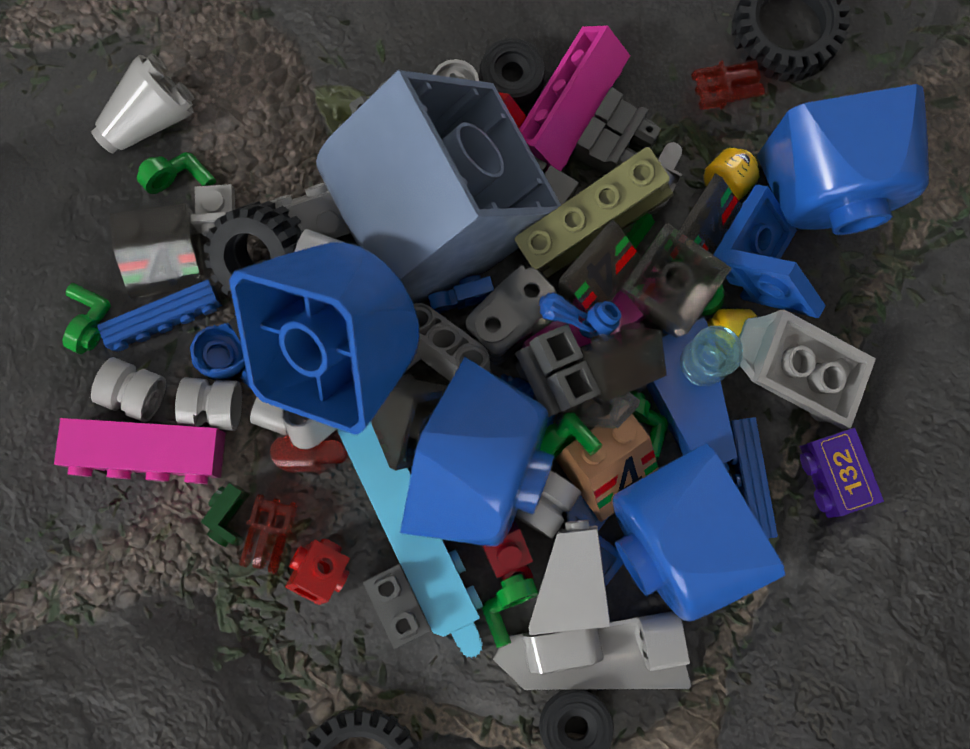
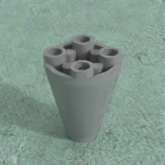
M151 53L147 58L143 55H138L132 61L95 122L96 127L91 133L96 141L110 153H114L118 149L124 150L188 118L194 113L192 108L194 96L181 82H178L176 85L165 74L168 71L167 67L155 54Z

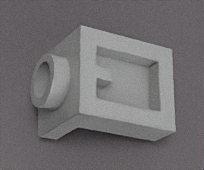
M232 184L195 186V214L190 215V220L199 233L206 236L208 230L215 227L214 222L219 217L235 209V189Z

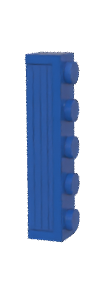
M205 280L98 324L97 327L105 347L119 352L127 349L129 344L149 340L153 334L169 332L177 324L190 323L199 315L212 314L222 304L214 285L209 280Z
M756 417L732 420L730 425L737 452V457L730 460L731 465H734L735 468L733 481L766 537L776 538L778 535Z

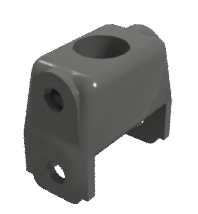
M521 265L467 316V334L487 349L491 364H502L522 348L524 341L551 323V320L542 318L539 300L547 293H555V289L537 269L535 270L533 267L526 268L524 265ZM530 284L536 285L539 289V294L537 295L532 289H525V287Z

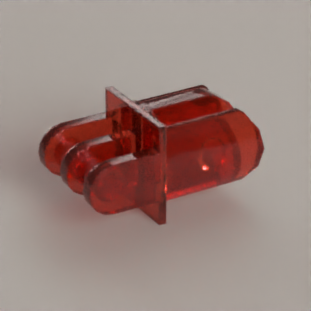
M721 60L719 65L700 68L692 72L691 78L697 82L695 93L701 97L699 108L704 110L720 107L722 110L727 103L765 95L764 85L759 83L761 74L757 70V60L724 66V62ZM712 78L713 81L708 82L707 79ZM716 92L717 96L712 97L711 93Z
M289 435L277 438L272 443L270 449L271 459L275 465L286 472L292 473L316 472L321 474V464H340L348 458L346 448L340 442L334 440L322 441L313 448L301 449L293 445Z
M262 494L257 495L250 520L246 523L250 524L239 566L247 568L254 554L253 567L264 569L270 556L275 534H277L268 565V572L277 575L287 536L292 534L291 528L297 503L291 502L290 505L280 503L281 500L278 498L270 501L264 499ZM261 511L269 512L266 525L258 523ZM277 515L286 517L283 529L274 527Z

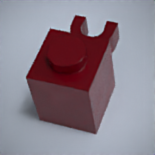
M514 520L502 544L496 547L482 545L483 550L496 577H501L502 581L510 578L517 571L523 572L526 579H534L527 565L533 562L520 528Z

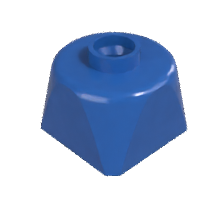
M913 84L807 102L787 111L757 154L769 186L779 202L780 209L787 222L791 226L803 230L832 228V232L835 235L858 233L888 222L893 217L891 211L912 202L923 194L929 184V157L924 89L921 85Z
M332 242L285 254L236 271L229 279L249 386L260 401L354 435L361 433L376 415L413 361L419 345V325L416 310L406 288L397 275L381 259L368 250L348 243Z
M464 357L419 439L415 451L400 533L492 547L502 544L510 531L518 509L534 515L554 461V455L540 451L548 423L546 407Z
M707 443L678 457L614 494L613 508L624 534V537L615 541V545L626 569L643 594L648 596L657 591L671 610L682 620L691 622L704 617L786 575L783 563L719 456Z

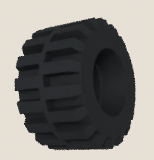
M260 201L252 202L225 213L226 215L219 217L214 222L215 227L208 230L206 237L211 241L204 244V252L208 253L210 257L205 260L206 267L213 269L214 275L210 277L214 283L221 282L223 285L221 291L226 295L231 293L229 283L231 276L238 270L255 265L247 250L249 234L258 237L265 243L270 252L271 259L295 252L298 240L303 233L298 227L302 221L297 216L290 218L288 216L289 209L284 206L276 209L275 203L269 201L262 204Z

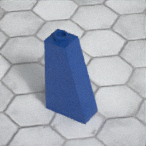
M703 317L638 349L631 359L637 370H642L647 375V389L661 415L667 419L668 428L682 454L684 455L707 443L717 453L726 470H729L727 462L736 458L737 452L708 323Z

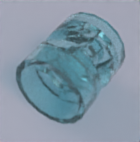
M709 326L702 329L683 348L680 356V367L683 374L692 383L699 386H712L721 382L740 366L743 358L742 343L739 337L726 327Z

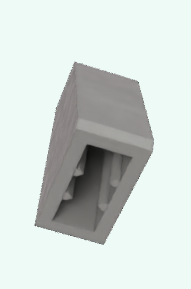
M589 520L565 522L566 529L558 531L528 627L529 635L610 627L598 525L589 526Z

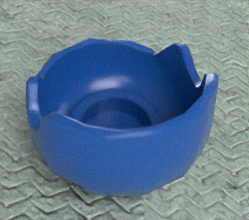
M229 323L208 326L195 335L190 346V354L193 366L202 375L213 380L231 379L244 370L245 360L242 345Z

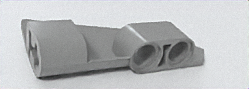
M673 611L610 622V627L537 635H529V632L510 635L512 643L498 648L493 658L524 690L691 688L686 665L690 662L681 618Z

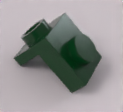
M229 483L226 488L221 486L209 500L208 505L211 508L201 523L210 529L207 536L223 547H227L229 543L240 546L245 540L229 528L228 524L250 494L238 485Z

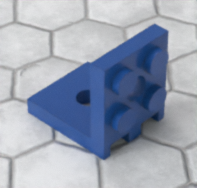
M755 184L711 260L716 264L728 267L724 277L730 284L744 288L740 294L742 300L819 319L826 305L798 264L781 259L797 230L785 219L780 209V204L769 187Z

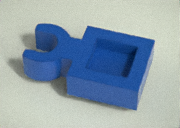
M480 275L469 276L460 280V285L454 286L453 290L440 291L428 295L431 308L441 314L458 307L459 310L480 304L494 290L490 276L482 279Z

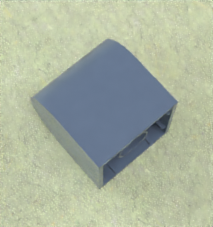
M398 70L327 139L320 149L316 160L317 169L357 246L368 250L390 267L403 283L413 304L428 301V295L453 290L454 286L460 285L459 281L466 277L485 273L519 248L515 242V237L561 206L495 85L489 82Z

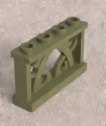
M646 147L515 237V242L531 267L543 272L549 280L673 197L674 193L668 183L670 180L669 175L652 150Z

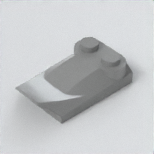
M784 309L765 316L748 318L743 324L742 331L731 356L732 360L745 371L752 382L808 411L816 421L828 422L841 429H851L876 358Z

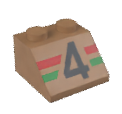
M627 406L590 430L603 444L598 452L590 455L576 440L565 447L555 459L572 484L582 492L580 495L600 522L615 512L612 502L614 494L658 469L651 439Z

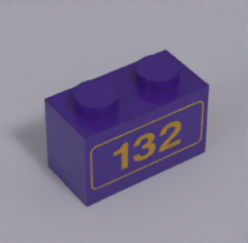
M855 428L800 446L802 454H800L801 465L805 473L812 477L816 488L814 491L816 504L822 512H825L827 518L841 517L884 502Z

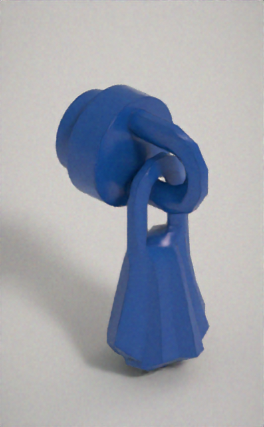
M554 292L547 293L539 300L542 318L572 324L579 328L582 336L589 339L609 335L620 324L621 312L610 301L598 302L588 313H585ZM579 316L585 319L582 323L578 320Z

